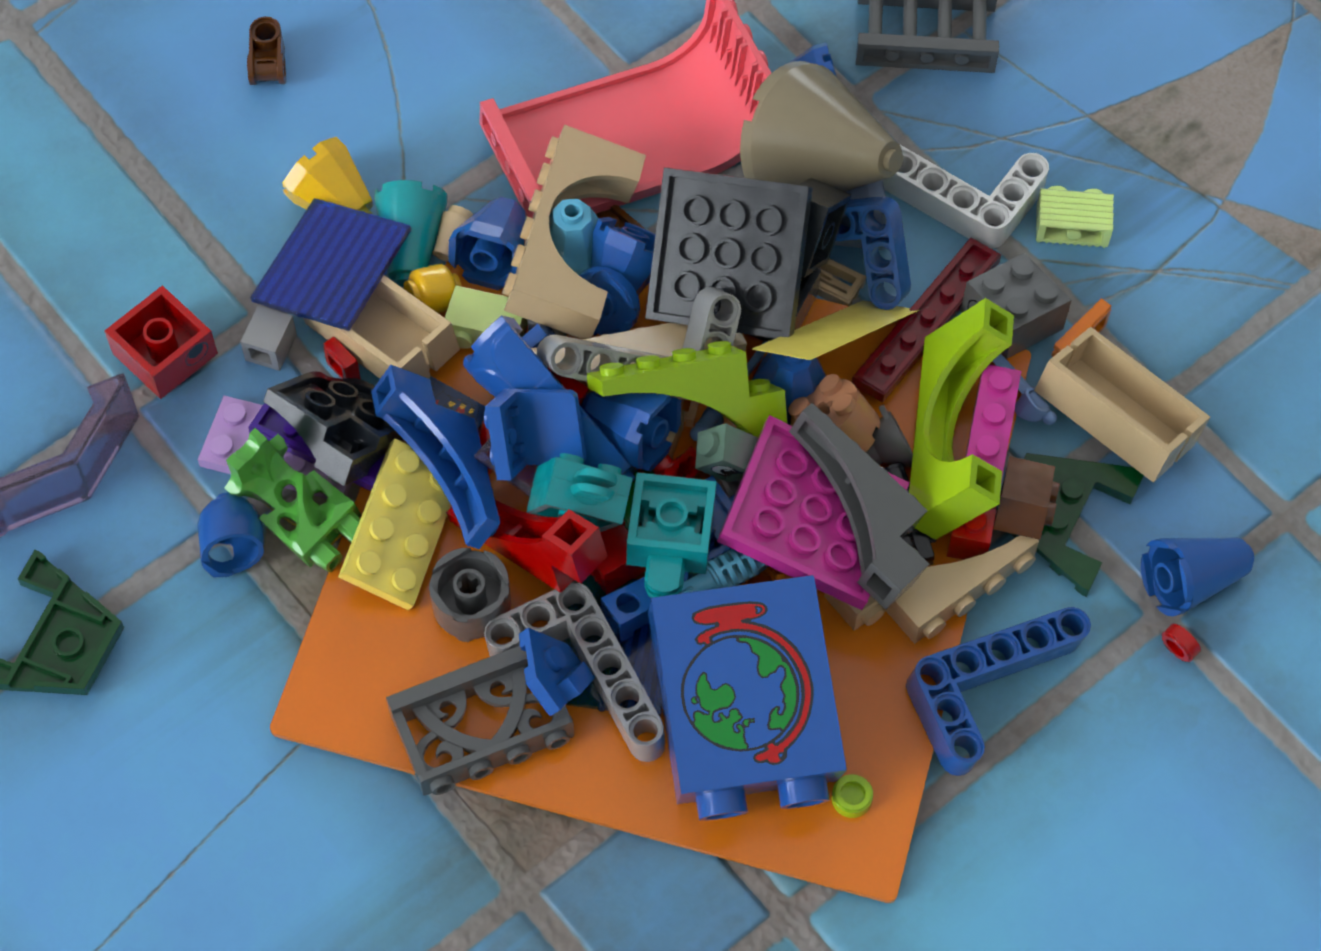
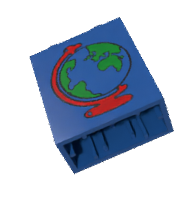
M814 575L651 598L648 618L677 804L696 802L699 820L708 821L731 818L748 813L746 794L778 790L780 807L782 809L807 807L830 801L827 783L840 779L847 768Z

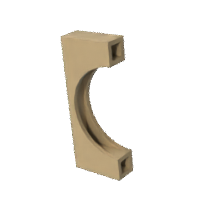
M564 125L559 138L552 136L546 150L545 157L551 159L550 164L543 163L537 184L543 186L541 191L535 189L528 210L534 212L533 218L526 217L520 233V238L526 241L524 246L518 244L511 262V266L517 267L515 274L509 272L502 294L508 296L504 311L572 336L588 339L592 337L600 321L608 291L589 283L566 264L552 241L549 215L562 200L609 198L629 203L639 182L646 155Z

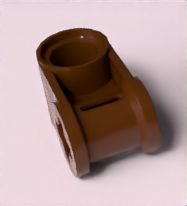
M259 17L252 22L249 28L247 71L250 85H256L258 81H278L280 84H286L284 41L280 24L272 17Z

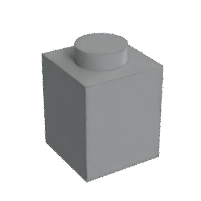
M258 305L240 341L245 361L280 371L297 336L293 315H289L280 308L273 307L269 309Z

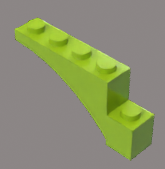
M728 341L709 343L708 349L699 351L692 348L677 349L672 351V356L664 358L655 355L642 356L636 359V363L624 366L622 363H606L600 366L599 371L587 373L588 389L601 396L626 393H657L682 397L711 407L735 424L737 429L758 438L769 415L787 423L785 390L771 384L768 379L748 381L746 352L732 346L731 342Z

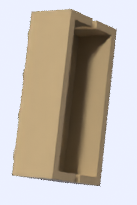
M347 251L330 278V287L352 254L351 251ZM356 256L333 293L335 299L361 258ZM366 262L328 323H324L322 320L333 304L332 298H330L318 319H311L328 292L327 285L306 317L303 316L306 325L327 340L334 336L354 356L359 364L378 378L383 376L390 365L430 378V368L437 371L460 350L452 323L385 275L381 276L349 330L344 329V325L378 272L375 268L339 326L332 325L368 268L369 264ZM318 277L312 289L310 290L305 300L301 304V313L303 312L308 302L312 298L313 294L322 282V277ZM301 291V292L295 297V298H296V301L299 299V297H300V295L302 294L303 291Z
M1092 327L1088 328L1073 340L1070 346L1067 345L1048 361L1034 390L1153 483L1174 462H1177L1194 447L1210 419L1208 414Z

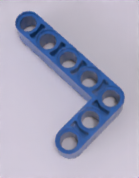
M890 197L850 199L845 215L850 219L851 227L841 224L836 241L861 239L871 302L883 310L893 309L911 290L900 207ZM874 210H879L885 215L886 224L877 222L873 215ZM879 246L885 247L890 251L891 260H886L880 255ZM884 282L890 283L895 287L896 296L890 295L885 291Z
M1067 607L926 656L917 663L907 679V693L945 771L956 776L965 775L972 770L984 754L985 745L983 738L961 692L1072 653L1090 632L1091 622L1084 611L1075 607ZM1062 626L1070 628L1074 636L1065 633ZM1027 638L1036 640L1040 648L1030 645ZM992 650L1001 652L1006 660L1003 661L996 658ZM956 662L966 664L971 673L961 671ZM921 675L930 676L936 685L926 684L922 680ZM937 710L949 713L952 717V722L943 720L938 715ZM954 746L966 749L970 758L959 756Z

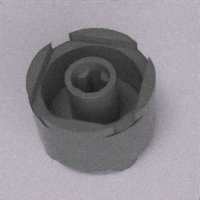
M471 548L453 550L436 563L429 584L432 609L436 621L446 632L462 642H470L474 639L485 637L484 630L488 622L511 610L509 577L504 564L491 552L485 550L484 553L471 551Z

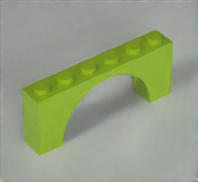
M987 298L927 335L924 340L909 493L916 497L918 502L928 510L915 529L935 540L1000 504L1002 471L973 454L954 461L952 448L956 421L969 391L987 366L1004 350L1012 346L1014 315Z

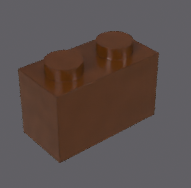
M1009 456L1000 493V504L998 505L994 524L995 530L1040 540L1044 525L1052 526L1055 515L1056 499L1060 483L1053 481L1055 466Z

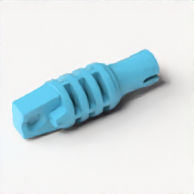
M730 549L717 558L708 561L706 574L699 573L683 583L681 593L739 586L757 576L769 566L734 549Z

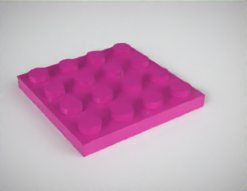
M769 415L763 425L717 542L790 577L814 575L816 589L862 610L867 604L870 594L857 583L861 577L858 549L849 518L840 498L824 471L810 453L789 432L792 426ZM889 473L907 491L910 482Z

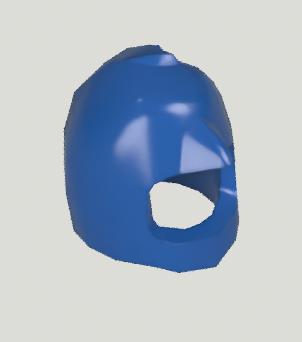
M229 492L221 493L216 499L211 501L201 511L197 528L201 563L203 568L214 578L230 577L249 569L259 562L264 554V533L259 513L248 500L242 496L232 495ZM215 544H225L233 547L234 557L232 560L220 562L212 559L209 551Z

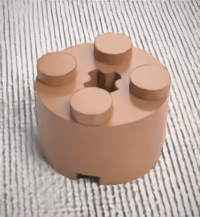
M836 374L824 377L813 393L807 397L795 399L789 406L788 412L791 415V426L794 425L801 412L813 403L822 413L829 416L832 422L851 440L858 443L865 453L875 441L872 436L875 427L880 428L878 414L856 386L849 380L840 379Z

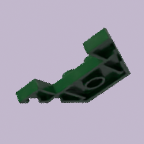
M1026 453L1025 460L1055 466L1053 481L1060 483L1052 526L1044 525L1036 552L1050 563L1049 567L1059 576L1063 574L1075 585L1074 589L1087 597L1102 562L1071 549L1066 544L1093 489L1131 505L1144 475L1134 467ZM1010 533V534H1011L1013 537H1015V538L1019 536V535Z
M34 549L19 575L18 581L21 586L52 598L16 661L11 663L0 658V690L88 695L124 630L123 623L87 591L84 592L71 581L70 577L60 568L57 569L40 551Z

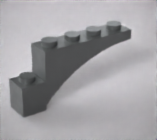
M811 403L801 412L789 432L810 453L824 471L845 509L856 540L861 566V577L857 583L887 610L916 582L929 565L915 548L903 540L913 531L928 510L918 502L916 497L908 493L894 480L887 470L879 466L865 453L858 443L851 440L836 426L829 416L822 413Z

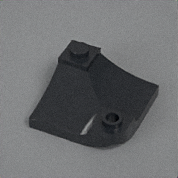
M312 371L267 388L263 402L276 410L294 427L316 459L314 467L325 473L335 483L345 486L367 476L369 469L387 452L390 442L394 439L403 440L384 419L376 416L371 393L375 386L357 378H333L320 371Z

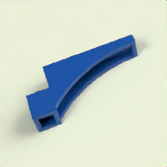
M390 365L371 391L376 416L384 419L424 462L450 502L460 524L465 544L480 549L487 539L496 533L500 524V517L475 418L437 405L430 379Z

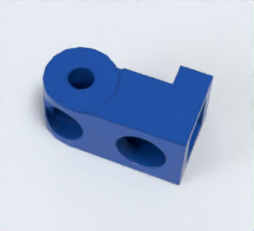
M645 577L601 598V611L619 644L632 638L633 631L649 623L648 611L651 597L648 596L645 589Z

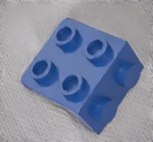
M503 389L485 406L484 424L489 429L491 440L490 461L495 466L497 480L511 481L526 465H541L551 458H560L561 453L582 457L584 462L586 461L587 455L579 400L575 391L562 389Z

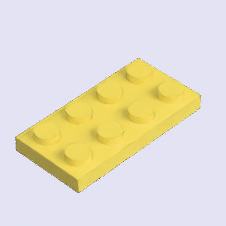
M394 439L388 446L338 578L409 610L416 602L445 523L446 512L450 509L451 504L424 462L408 444L400 440Z

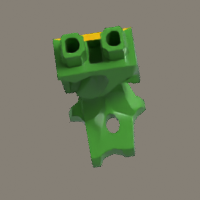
M254 428L249 433V438L245 444L226 460L231 477L224 487L225 490L239 497L254 498L269 507L272 512L268 515L263 514L259 518L261 522L310 568L316 564L322 569L332 572L343 558L342 554L332 545L341 536H344L350 543L352 542L360 522V511L350 498L314 470L307 476L294 470L284 460L288 447L284 438L279 434L268 441L264 435ZM287 485H293L297 491V497L292 502H286L282 497V491ZM319 492L324 493L328 497L326 503L321 505L313 501L314 494ZM283 518L296 526L295 530H285L280 525V519Z

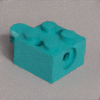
M561 453L560 458H551L549 461L537 466L526 512L544 517H560L570 509L599 527L600 532L622 525L633 478L621 475L622 469L619 467L598 464V468L584 465L582 457Z
M637 472L627 538V565L646 567L644 583L646 592L651 598L680 594L683 588L685 572L706 574L717 481Z

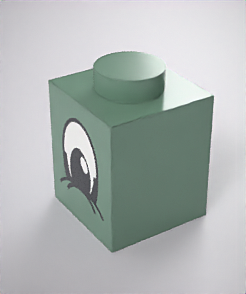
M726 423L698 432L695 469L726 482L742 479L758 437Z

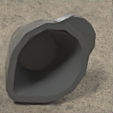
M883 404L879 406L882 417H880V428L875 427L872 434L875 441L866 453L878 465L883 463L887 465L902 463L906 468L912 467L913 452L891 411L888 412Z

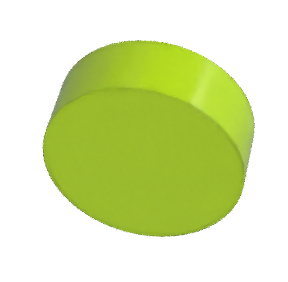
M855 774L845 775L834 784L831 796L832 804L835 810L845 817H860L871 807L873 800L872 786L862 776Z

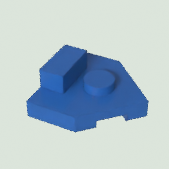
M527 628L519 633L520 648L526 651L528 667L524 669L526 685L547 714L552 716L560 711L568 701L580 695L595 679V676L584 661L581 663L567 643L531 628Z

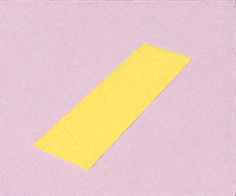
M863 300L794 330V334L790 337H777L752 348V350L812 360L917 311H910V308L900 306L883 310L876 307L872 302Z

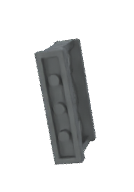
M520 645L386 697L390 716L424 796L431 793L434 795L444 794L452 790L456 783L469 778L472 780L482 779L490 775L494 768L507 763L511 765L522 763L529 759L532 753L544 748L549 750L560 748L567 744L570 738L574 737V722L566 706L553 714L550 723L537 728H532L529 725L531 719L536 717L542 718V715L537 710L525 709L526 704L539 703L533 693L527 694L524 669L528 667L526 651L521 650ZM503 684L505 689L501 692L502 695L512 693V696L497 697L492 695L490 690ZM477 695L482 701L491 706L509 707L503 724L491 740L472 737L453 729L461 722L465 715L467 698ZM453 704L457 708L456 712L449 720L443 723L442 720L446 719L449 715L448 713L441 712L440 709ZM415 718L429 731L417 745L407 725L408 721ZM518 730L520 735L514 736L516 731ZM439 739L442 743L436 749V758L438 759L441 754L447 753L452 756V760L449 763L433 768L425 762L424 754L428 746Z

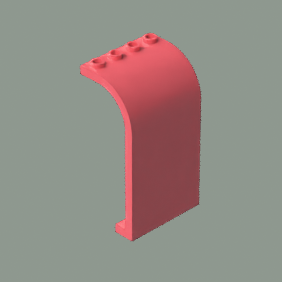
M706 0L704 16L696 32L681 47L662 59L502 109L498 108L494 98L480 102L479 124L521 207L525 210L526 217L533 218L534 212L529 211L528 208L535 189L541 191L543 186L537 184L543 163L550 164L551 159L545 157L551 137L559 138L564 125L646 155L639 182L629 201L631 203L661 193L664 168L718 174L741 161L740 141L744 120L752 122L759 101L753 100V97L760 85L771 74V71L768 67L765 53L762 50H758L753 41L750 27L741 21L735 1ZM609 198L580 199L590 206L595 214L609 210L613 205L621 206L627 204Z

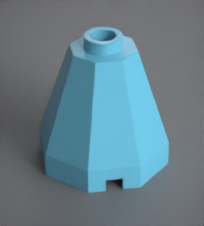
M580 199L562 200L549 215L550 234L560 256L574 272L580 275L584 270L592 268L593 231L599 218L591 207Z

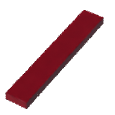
M970 237L909 309L910 311L917 312L902 318L853 375L852 383L858 389L883 403L923 355L925 337L951 321L961 310L967 281L995 268L1000 263L1002 254Z

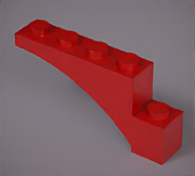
M495 500L500 524L496 533L490 536L484 544L558 592L562 593L574 580L581 584L608 557L599 527L572 510L568 509L560 517H544L520 511ZM451 507L446 512L448 519L451 523H453L461 529L457 517L453 511V508Z

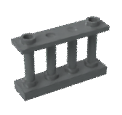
M858 0V4L869 5L868 33L858 34L856 65L995 73L999 55V41L986 40L987 12H995L997 0ZM883 6L904 7L903 35L882 34ZM917 8L938 9V37L917 36ZM952 10L973 11L972 39L952 38Z

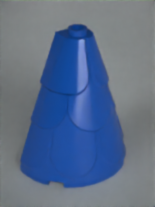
M501 315L473 343L471 348L474 353L465 356L463 360V366L467 372L494 397L503 389L566 390L531 349L537 348L545 337L556 335L550 327L542 324H537L521 337L519 333L523 329L516 320ZM579 405L587 459L583 464L598 468V464L619 467L622 469L621 475L632 477L633 482L636 479L633 474L638 468L632 466Z

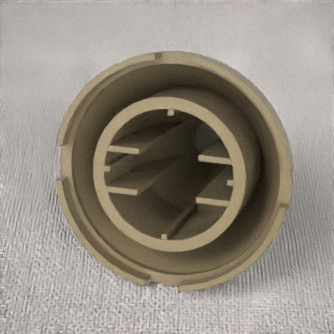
M806 61L787 63L776 69L765 79L753 97V100L759 101L752 122L744 120L742 127L740 157L745 178L795 185L813 178L846 192L890 178L897 173L903 164L900 144L837 76L822 65Z

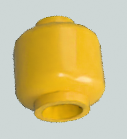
M436 264L411 271L408 281L404 282L403 289L435 312L440 313L447 311L455 285L461 286L458 275L456 273L452 274L448 267L443 264Z

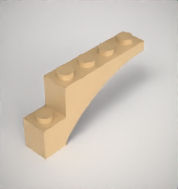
M1019 535L1010 542L984 554L958 562L927 567L916 582L887 610L871 595L862 610L826 593L824 597L854 631L864 623L867 626L874 624L886 611L915 644L925 636L928 639L936 636L945 627L946 621L955 614L958 617L965 615L974 607L976 599L983 594L992 595L1005 584V578L1015 571L1018 574L1026 571L1036 560L1034 556L1039 540Z

